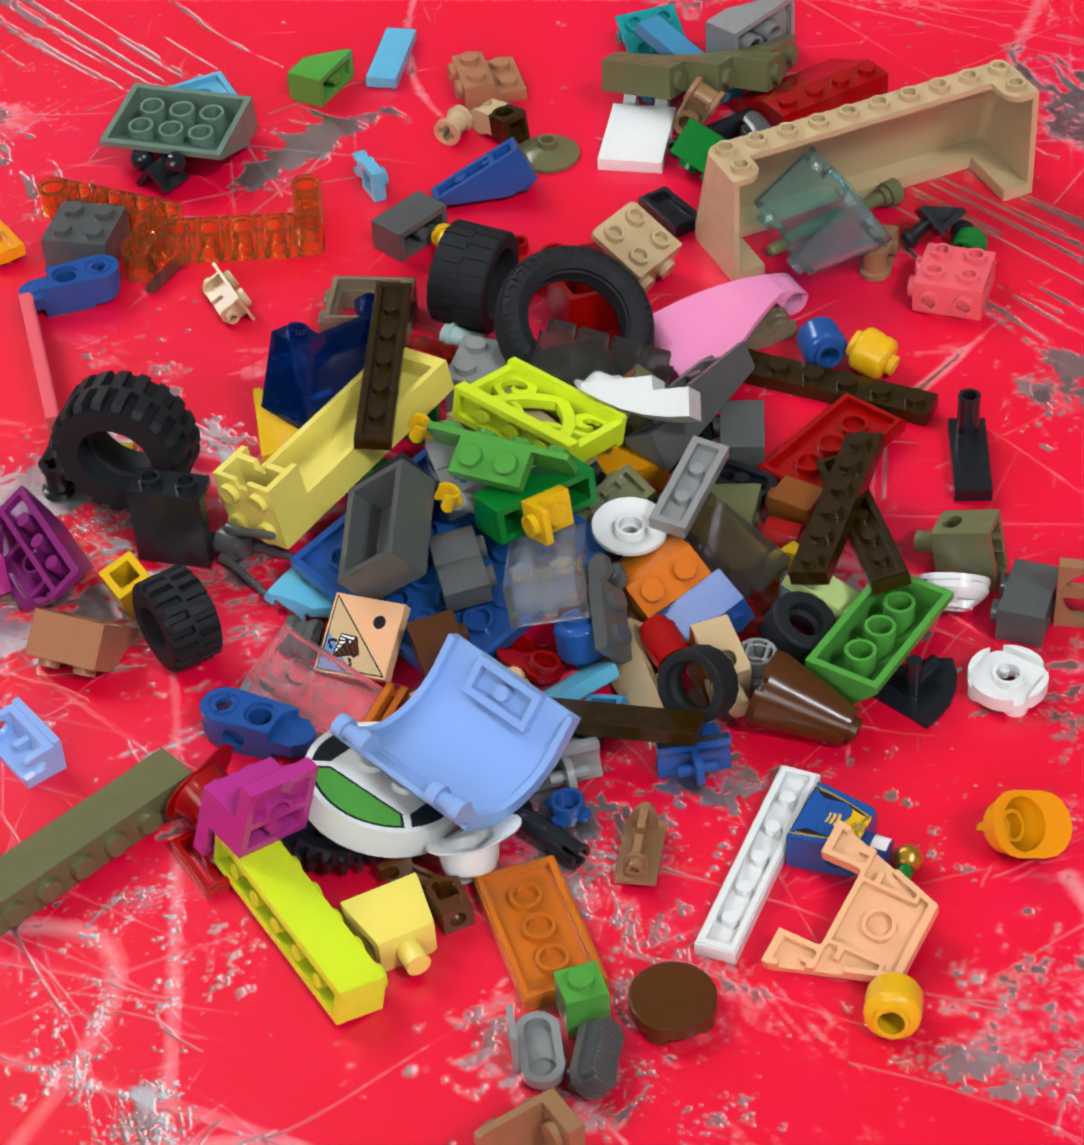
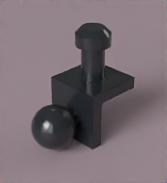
M133 150L131 153V165L136 170L143 171L135 182L139 187L148 181L153 182L167 195L189 178V175L183 170L186 165V159L179 152L165 154L155 162L152 152Z
M924 204L914 210L920 221L910 230L905 229L901 232L900 239L906 247L914 249L919 244L918 240L929 230L936 237L942 235L951 227L950 237L954 241L960 229L974 227V225L968 220H958L967 212L963 207L925 206Z

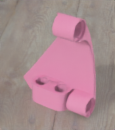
M787 273L757 275L717 285L688 296L653 313L654 341L652 351L663 372L673 382L701 359L713 355L715 358L721 357L737 343L746 342L759 322L774 305L784 307L789 313L788 315H794L804 308L809 295Z

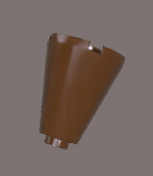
M779 649L776 650L762 674L764 678L759 688L754 690L744 721L751 724V726L843 746L846 739L853 742L863 723V719L857 717L859 708L790 654Z

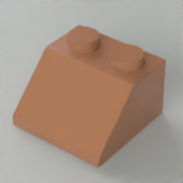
M35 608L25 654L39 657V665L61 669L62 663L74 666L72 671L74 674L95 678L97 671L112 672L137 637L138 628L72 612Z

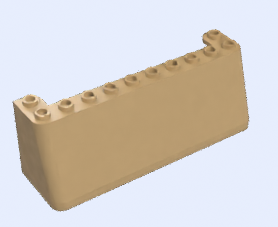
M993 60L988 64L966 68L954 74L935 77L927 82L905 86L883 95H874L866 100L844 104L822 113H813L805 118L783 122L778 126L761 131H752L747 135L730 140L719 141L711 146L708 151L695 222L696 240L731 281L765 274V264L742 237L853 204L874 194L878 185L890 178L897 179L902 187L905 188L970 168L1002 201L1032 193L1039 90L1007 61Z

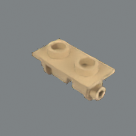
M215 262L212 263L217 272L203 281L202 291L214 305L221 319L225 323L236 324L247 313L252 320H255L256 318L248 308L253 304L241 287L238 288L240 284L229 269L222 272Z

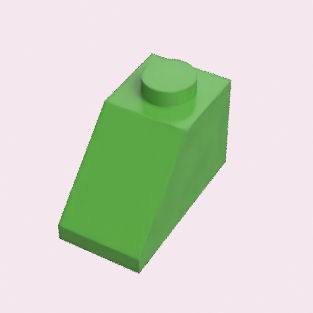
M342 49L303 57L287 72L290 99L322 108L355 77L352 50Z

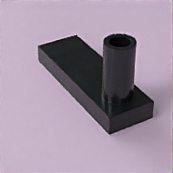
M972 388L963 389L959 392L957 418H948L947 431L954 501H992L993 488L985 418H980L981 394Z

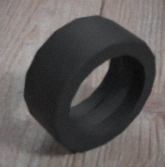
M695 644L669 655L660 666L657 677L658 695L664 708L706 712V723L726 715L734 706L739 691L738 675L731 660L721 650L706 644ZM694 661L700 664L709 673L713 682L714 695L712 703L706 708L695 705L684 690L682 674L684 666L688 662Z

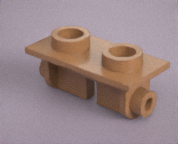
M649 802L639 803L633 809L632 818L626 817L614 883L644 886L657 885L668 821L658 820L657 811L653 804Z

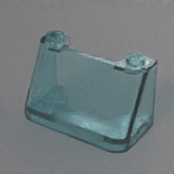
M813 146L753 201L761 212L757 215L759 221L769 231L775 227L790 248L787 249L790 257L786 261L799 275L804 271L808 275H812L883 248L893 239L856 189Z

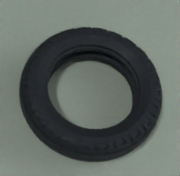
M564 245L536 252L520 262L510 272L503 282L496 299L494 330L500 352L506 363L508 359L517 357L577 388L574 384L575 379L585 380L595 371L612 376H624L638 364L645 367L653 347L654 318L650 302L643 287L624 265L598 250L583 246ZM568 281L586 285L602 295L614 310L619 323L620 340L615 355L607 362L589 368L568 366L550 357L536 342L529 325V304L535 292L548 284Z

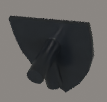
M910 655L906 658V663L898 667L879 693L872 697L928 729L950 707L955 696L957 671L953 658H938L936 655H930L927 659H922L918 655Z

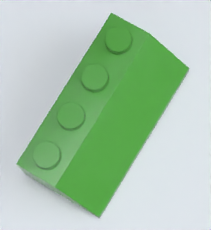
M911 575L912 584L873 595L869 584H867L805 659V667L852 704L877 695L952 601L954 592Z

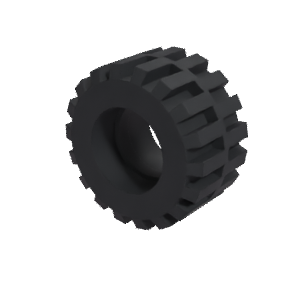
M177 564L134 584L132 599L138 625L150 649L166 668L178 673L221 652L223 638L217 611L203 584L187 567Z

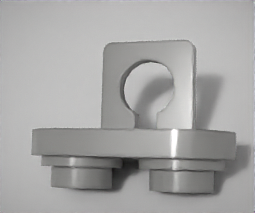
M506 1005L508 1037L514 1075L521 1074L523 1081L528 1086L540 1091H546L562 1082L566 1074L559 1022L553 1015L547 1012L533 1011L520 1017L515 1025L513 1005Z

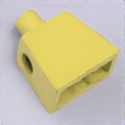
M416 873L340 902L344 923L354 936L357 935L361 938L367 953L375 963L383 966L385 972L403 965L408 974L416 976L429 968L431 959L428 955L434 953L437 949L435 925Z

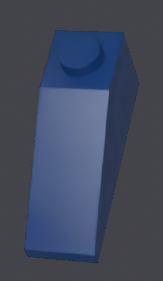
M512 136L432 187L431 192L434 199L448 206L511 197L517 192L521 193L528 190L534 181L538 180L532 163Z

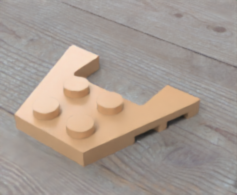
M838 819L821 850L822 859L859 876L821 944L811 942L779 927L761 959L762 967L768 970L871 982L875 977L889 972H898L906 975L939 913V905L901 871L893 869L877 855L876 849L871 845L868 847L852 833L851 827Z

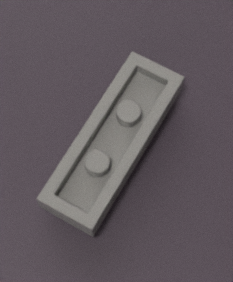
M693 435L649 516L650 528L683 539L686 538L729 457V446Z

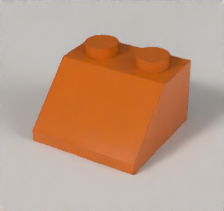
M668 534L667 539L659 548L650 553L640 556H624L616 561V563L618 562L623 565L626 570L625 574H627L628 582L623 591L628 605L643 623L647 619L659 614L711 574V571L691 545L682 538Z

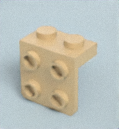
M636 202L627 203L596 227L591 234V239L610 257L624 265L636 277L645 293L654 285L656 278L660 276L664 279L673 271L676 266L674 259L682 246L681 242Z

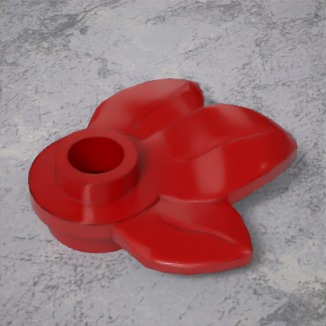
M523 635L511 644V648L496 649L497 657L507 667H512V665L514 667L518 666L532 683L539 686L557 683L561 679L562 669L570 665L559 658L555 642L542 649Z

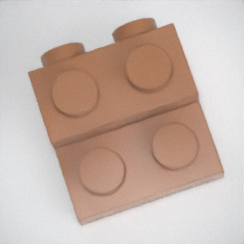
M466 51L460 55L451 56L452 63L447 64L448 77L450 82H454L456 98H462L464 106L468 110L480 107L491 98L506 103L527 99V88L513 56H499L487 61L482 51Z

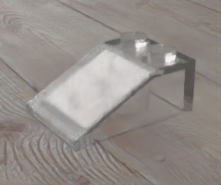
M284 624L245 677L239 689L297 707L299 716L309 719L310 723L314 726L316 739H318L324 733L330 731L331 724L341 713H347L356 722H363L383 687L289 625Z

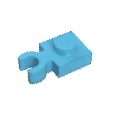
M364 149L353 152L352 157L357 166L353 167V170L357 177L362 178L363 188L374 203L386 200L385 186L389 185L386 169L383 166L380 167L372 156H368Z

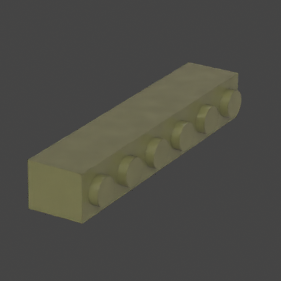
M160 748L1 855L0 937L170 820L166 814L168 801L178 786L193 772L166 750Z

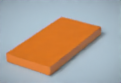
M554 855L472 878L473 888L525 1012L556 1003L553 971L596 960L606 986L609 988L608 976Z

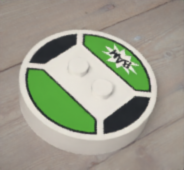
M357 722L358 727H360V726H370V725H373V724L378 723V722ZM330 731L320 736L307 751L305 758L309 757L319 767L308 819L322 834L337 844L350 850L376 857L408 858L429 853L426 850L429 842L459 830L460 827L340 741Z

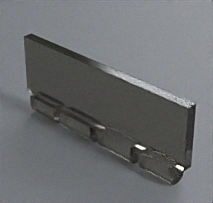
M550 318L546 331L540 330L531 365L563 382L574 384L575 379L585 380L595 371L612 376H624L639 364L666 383V387L669 385L674 368L669 366L671 351L647 344L640 357L642 350L641 342L616 335L612 337L608 349V333L581 326L576 339H574L576 324L555 318Z
M711 491L689 533L683 539L691 545L711 573L719 568L745 600L749 599L756 591L761 594L792 560L790 556ZM662 492L655 498L653 503L656 504L658 502Z

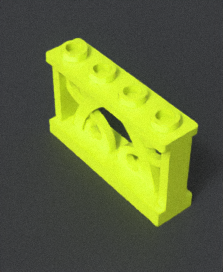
M517 357L508 359L507 365L471 384L463 381L454 386L452 418L476 431L478 428L488 429L498 434L499 437L510 440L515 436L522 437L533 442L535 446L548 448L549 445L560 446L583 462L588 461L612 446L619 447L623 444L627 419L624 412ZM511 387V393H506L505 390ZM523 408L543 409L559 417L561 424L540 421L525 413Z

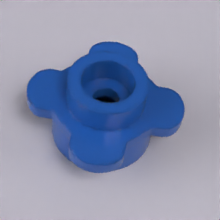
M561 788L555 791L544 803L545 810L549 811L553 817L551 822L561 829L575 825L578 822L585 823L592 816L591 810L584 805V795L574 788Z

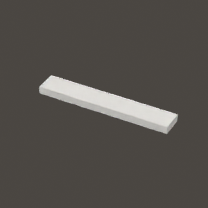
M785 765L780 766L694 943L695 954L736 965L785 862L786 835L818 782H821L820 774Z

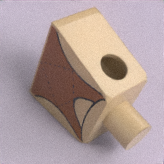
M725 614L690 625L688 642L690 646L695 644L711 645L721 650L731 660L738 675L739 691L736 702L729 710V713L735 718L744 716L750 702L749 693L752 669L730 618ZM691 661L686 672L708 707L711 705L714 695L713 682L709 673L700 664Z

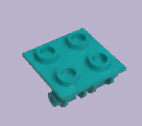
M673 4L615 16L619 31H616L617 42L624 43L628 53L660 54L634 32L637 23L656 15L662 17L683 36L685 34Z

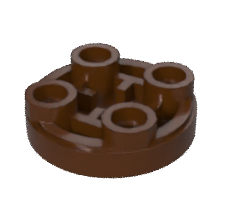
M683 962L658 963L641 971L632 981L628 990L629 1015L633 1023L646 1034L647 1040L654 1045L661 1046L668 1044L670 1041L688 1039L700 1033H707L714 1027L717 1013V990L709 975L694 965Z

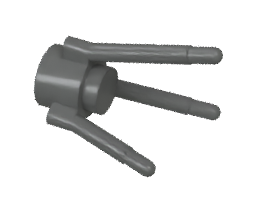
M226 523L216 532L213 541L214 550L220 553L218 562L229 566L256 592L264 597L267 590L235 560L247 558L251 554L252 549L288 560L293 554L250 538L273 540L276 538L274 532L238 527L231 523Z

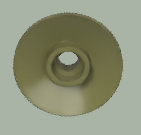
M537 135L523 141L519 145L532 163L535 172L540 174L558 173L574 166L580 158L578 144L571 138L563 135Z

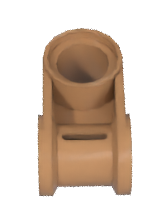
M699 75L683 98L684 101L673 118L672 123L676 133L681 134L690 118L705 125L721 104L726 93L716 91L704 83L703 77Z
M864 223L860 249L863 253L860 275L863 279L880 282L889 278L894 256H896L898 250L899 225Z

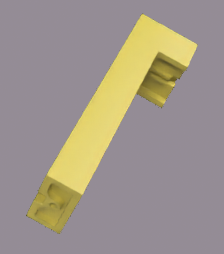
M405 347L392 448L411 431L412 428L407 427V422L412 414L420 412L427 415L454 389L445 359ZM363 370L261 466L258 458L250 456L248 447L241 445L212 472L218 486V494L223 500L228 513L229 523L238 527L274 532L276 534L275 539L261 540L267 544H274L289 549L390 451L354 449L353 439Z

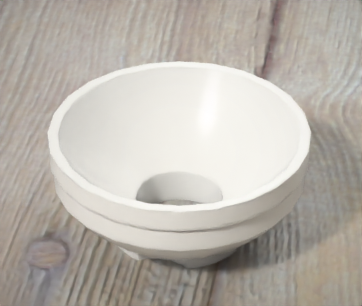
M932 572L920 574L918 577L921 580L954 592V598L944 609V611L948 612L973 611V607L989 594V587L991 586L990 578L968 573Z

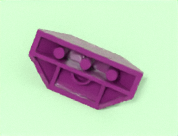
M21 485L0 507V553L4 557L12 590L11 593L24 611L29 612L35 608H40L62 599L94 568L66 526L24 486Z

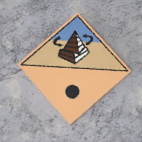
M337 592L316 668L321 671L390 683L411 608L406 604Z

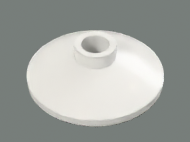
M621 497L608 501L595 512L591 524L592 534L596 542L605 550L622 556H640L650 553L665 542L668 533L649 527V516L656 504L638 497Z

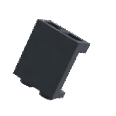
M153 468L137 469L126 494L139 560L211 569L218 552L213 547L216 532H210L205 503V494L211 484L208 475Z

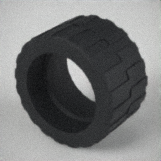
M461 219L453 221L446 228L435 250L427 281V309L433 320L448 324L455 322L461 328L489 334L494 330V309L498 293L507 276L519 264V246L514 233Z

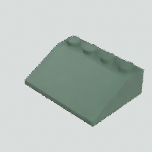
M134 83L100 138V146L163 154L179 152L188 157L223 160L247 147L258 128L253 97Z

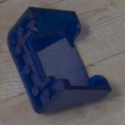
M365 293L354 300L353 310L360 317L320 333L313 331L302 322H291L286 326L271 331L261 407L300 429L364 369L375 293Z

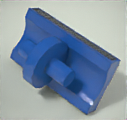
M715 722L706 723L698 745L695 747L655 743L656 771L659 780L693 776L695 786L699 787L705 786V773L731 768V737L729 731L721 732Z

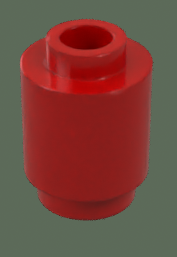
M769 516L765 522L760 521L758 524L755 538L770 552L768 555H771L774 551L783 548L792 541L800 544L806 530V525Z
M655 615L647 619L639 628L641 635L640 643L658 672L660 666L669 655L690 646L676 623L668 619L666 615ZM688 662V663L685 664L684 670L687 669V667L689 666L690 662Z

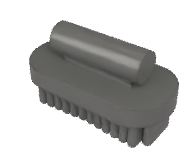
M610 1016L600 1019H589L578 1027L567 1088L571 1092L579 1093L583 1098L590 1101L605 1096L608 1090L616 1086L618 1059L620 1058L619 1055L621 1054L625 1034L621 1031L622 1026Z

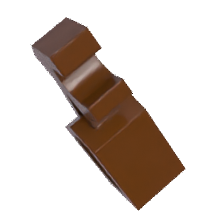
M392 858L377 864L378 876L382 882L387 880L386 884L412 873L417 874L431 915L444 935L474 924L472 902L458 876L443 877L412 863L411 858Z

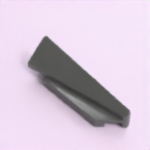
M745 341L737 343L721 357L715 358L713 355L701 359L665 388L689 386L700 392L701 422L675 423L644 418V421L648 422L624 438L626 445L663 470H671L684 454L693 435L699 436L754 370L755 365Z

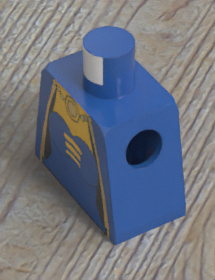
M818 782L786 835V865L848 878L855 876L856 873L822 859L821 850L838 819L851 827L852 833L868 847L871 845L876 849L877 855L885 862H888L891 857L894 840L876 834L877 811L874 807L824 783Z

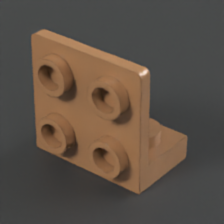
M553 1087L539 1095L527 1098L520 1106L506 1114L486 1121L473 1133L474 1145H586L584 1124Z

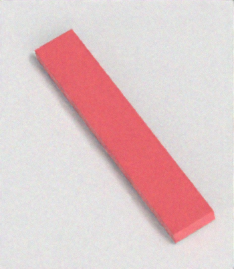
M27 292L18 294L50 437L53 424L59 415L33 295Z

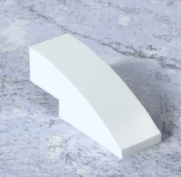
M653 375L581 382V390L630 414L657 421L675 423L701 422L700 392L689 386L665 389L664 381Z

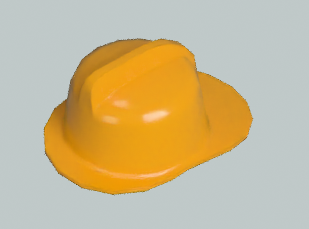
M1014 789L1003 792L986 809L983 821L976 825V830L983 831L989 845L999 853L1016 858L1046 859L1058 856L1067 848L1072 836V821L1070 812L1064 802L1053 793L1042 790Z

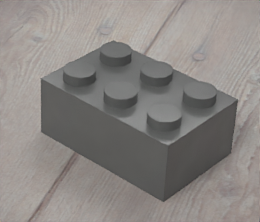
M401 458L349 489L337 583L358 596L380 600L426 575L436 480Z

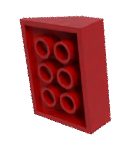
M829 59L784 77L781 84L769 92L752 90L729 99L728 106L737 113L746 108H751L753 111L762 114L771 126L774 127L783 122H791L808 117L813 113H822L844 104L866 100L874 95L888 93V73L869 59Z

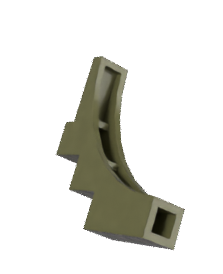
M783 34L773 40L757 45L711 53L661 55L616 51L601 60L602 91L671 100L681 93L687 92L694 80L700 75L703 77L704 83L718 92H727L732 88L769 92L781 84L786 71L796 66L799 57L796 35Z

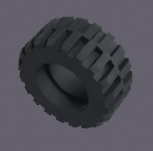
M113 370L101 372L98 375H91L85 378L70 394L52 427V434L50 436V445L52 450H54L52 454L56 465L62 467L61 474L67 482L71 480L75 484L74 489L82 495L86 493L92 497L91 501L99 505L102 503L110 505V509L113 510L129 509L126 491L137 469L153 468L190 473L201 448L199 444L201 440L198 426H195V417L191 410L186 411L184 408L185 402L179 395L173 396L169 392V387L163 383L158 385L152 382L149 376L141 374L138 377L132 375V371L124 370L118 371L117 374H114ZM108 432L117 433L131 439L144 452L123 446L113 439Z

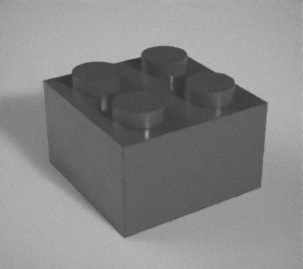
M63 201L41 238L46 268L98 254L111 255L119 262L131 241L126 206H115L108 203L92 204L79 201Z

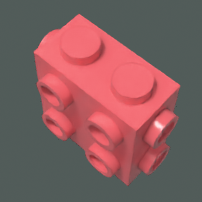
M928 242L924 254L917 256L915 275H910L908 281L907 295L912 296V310L981 321L995 280L996 252L985 251L981 248H965L951 246L946 243Z

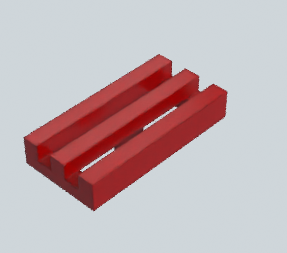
M196 829L168 841L172 854L208 902L214 899V894L221 892V894L229 892L231 884L227 876L221 877L207 855L202 856L193 847ZM184 845H187L213 882L209 883L183 848Z

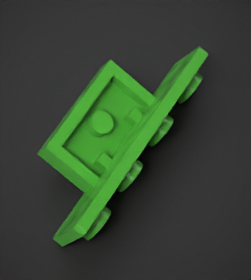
M443 420L442 423L429 421L427 425V430L436 442L456 447L447 470L452 477L523 493L533 465L576 475L578 466L571 457L570 452L560 446L549 445L548 448L535 446L533 442L522 437L515 436L510 440L501 438L495 432L484 428H478L477 432L467 430L459 423L450 420Z

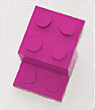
M270 756L255 764H248L241 770L221 779H214L203 787L193 847L202 856L214 852L216 834L240 859L306 828L319 767L309 757L281 767Z

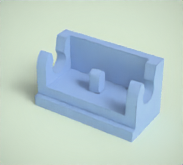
M19 697L11 700L12 703L0 709V722L5 721L0 729V759L30 789L66 769L67 766L61 740Z

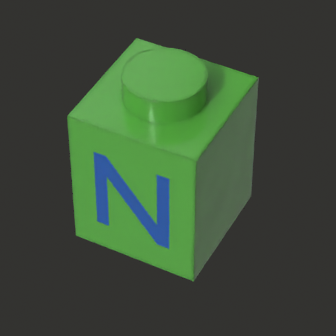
M596 960L553 971L556 1007L568 1039L577 1036L578 1027L581 1023L592 1018L611 1017L610 993Z

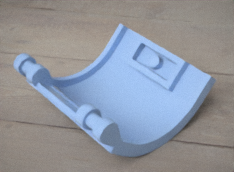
M449 633L431 670L420 687L396 712L381 722L358 727L354 718L347 713H341L331 724L330 733L463 830L472 831L486 829L500 823L531 798L560 760L581 718L458 633Z

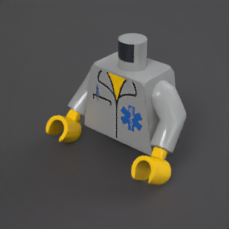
M416 412L412 414L407 422V427L412 428L408 435L413 443H420L425 438L426 444L424 445L429 470L432 477L438 482L434 499L442 500L440 507L445 513H448L450 521L468 513H474L472 494L489 487V485L452 477L447 470L456 447L436 442L427 430V425L431 419L423 413Z

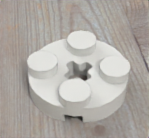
M1003 645V651L990 652L991 647H988L976 653L970 660L967 670V693L972 701L978 702L989 709L1004 712L1010 717H1021L1027 713L1029 708L1039 704L1046 696L1049 673L1044 668L1043 659L1034 651L1018 645ZM1008 676L1015 677V680L1006 681L1003 679L1008 678Z

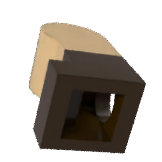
M491 98L480 107L470 110L474 117V124L472 126L474 130L479 134L487 133L500 139V144L512 136L518 144L530 138L526 110Z

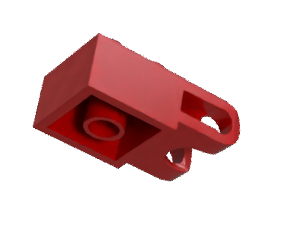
M595 242L580 245L605 253ZM563 281L548 284L538 290L569 336L586 335L589 332L607 328H619L616 314L607 300L586 285Z

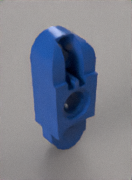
M98 254L45 268L47 276L27 281V283L20 287L19 294L30 292L33 295L36 311L46 309L47 317L95 308L96 304L108 302L118 294L121 283L119 262L111 255Z
M233 687L216 688L208 692L200 702L204 732H206L209 741L217 746L228 743L232 745L234 753L263 760L270 756L275 759L277 755L294 758L305 756L311 745L316 741L314 726L310 723L309 719L299 716L297 707Z

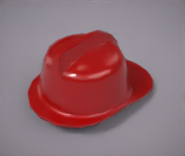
M228 743L221 745L198 770L193 772L178 786L167 804L166 814L169 819L178 820L185 817L197 824L203 787L214 779L228 776L226 770L233 754L232 745Z

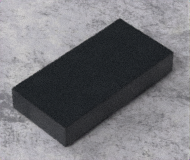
M666 186L638 198L639 205L675 238L695 230L697 211Z

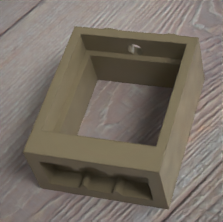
M334 276L331 289L325 290V310H320L318 319L319 330L325 332L326 345L367 346L371 316L343 315L344 308L372 309L376 281L412 283L413 293L405 347H409L418 308L416 278Z

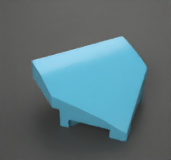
M292 568L288 569L268 589L263 598L271 605L279 602L281 606H285L294 612L296 616H299L302 621H306L307 615L310 617L330 618L334 604L333 601Z

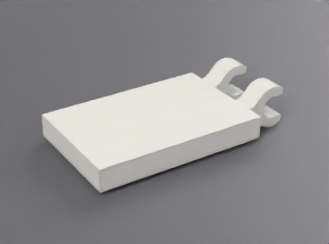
M624 94L623 104L613 103L597 159L598 170L662 174L669 149L667 142L672 137L674 129L672 122L676 115V107H670L668 100L655 98L654 106L639 105L636 95Z

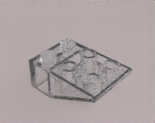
M574 523L554 532V544L545 546L527 535L508 542L503 591L511 628L590 618L588 593L589 556L586 523L578 525Z

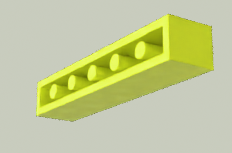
M215 834L213 862L222 874L229 878L231 886L334 1023L340 1025L383 1009L385 989L388 986V978L383 966L374 962L367 953L361 938L353 935L344 923L339 910L331 907L324 898L320 886L310 880L303 871L299 859L288 852L281 839L239 859Z

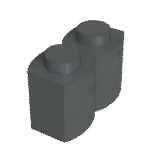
M472 525L430 536L429 551L446 609L456 611L493 601L491 588L498 587L492 564L484 565L483 558L488 557L483 535L475 536Z

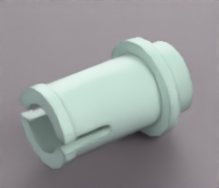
M452 322L451 324L445 323L443 325L439 341L444 344L446 349H452V347H459L464 335L482 336L486 338V335L461 328L458 324Z

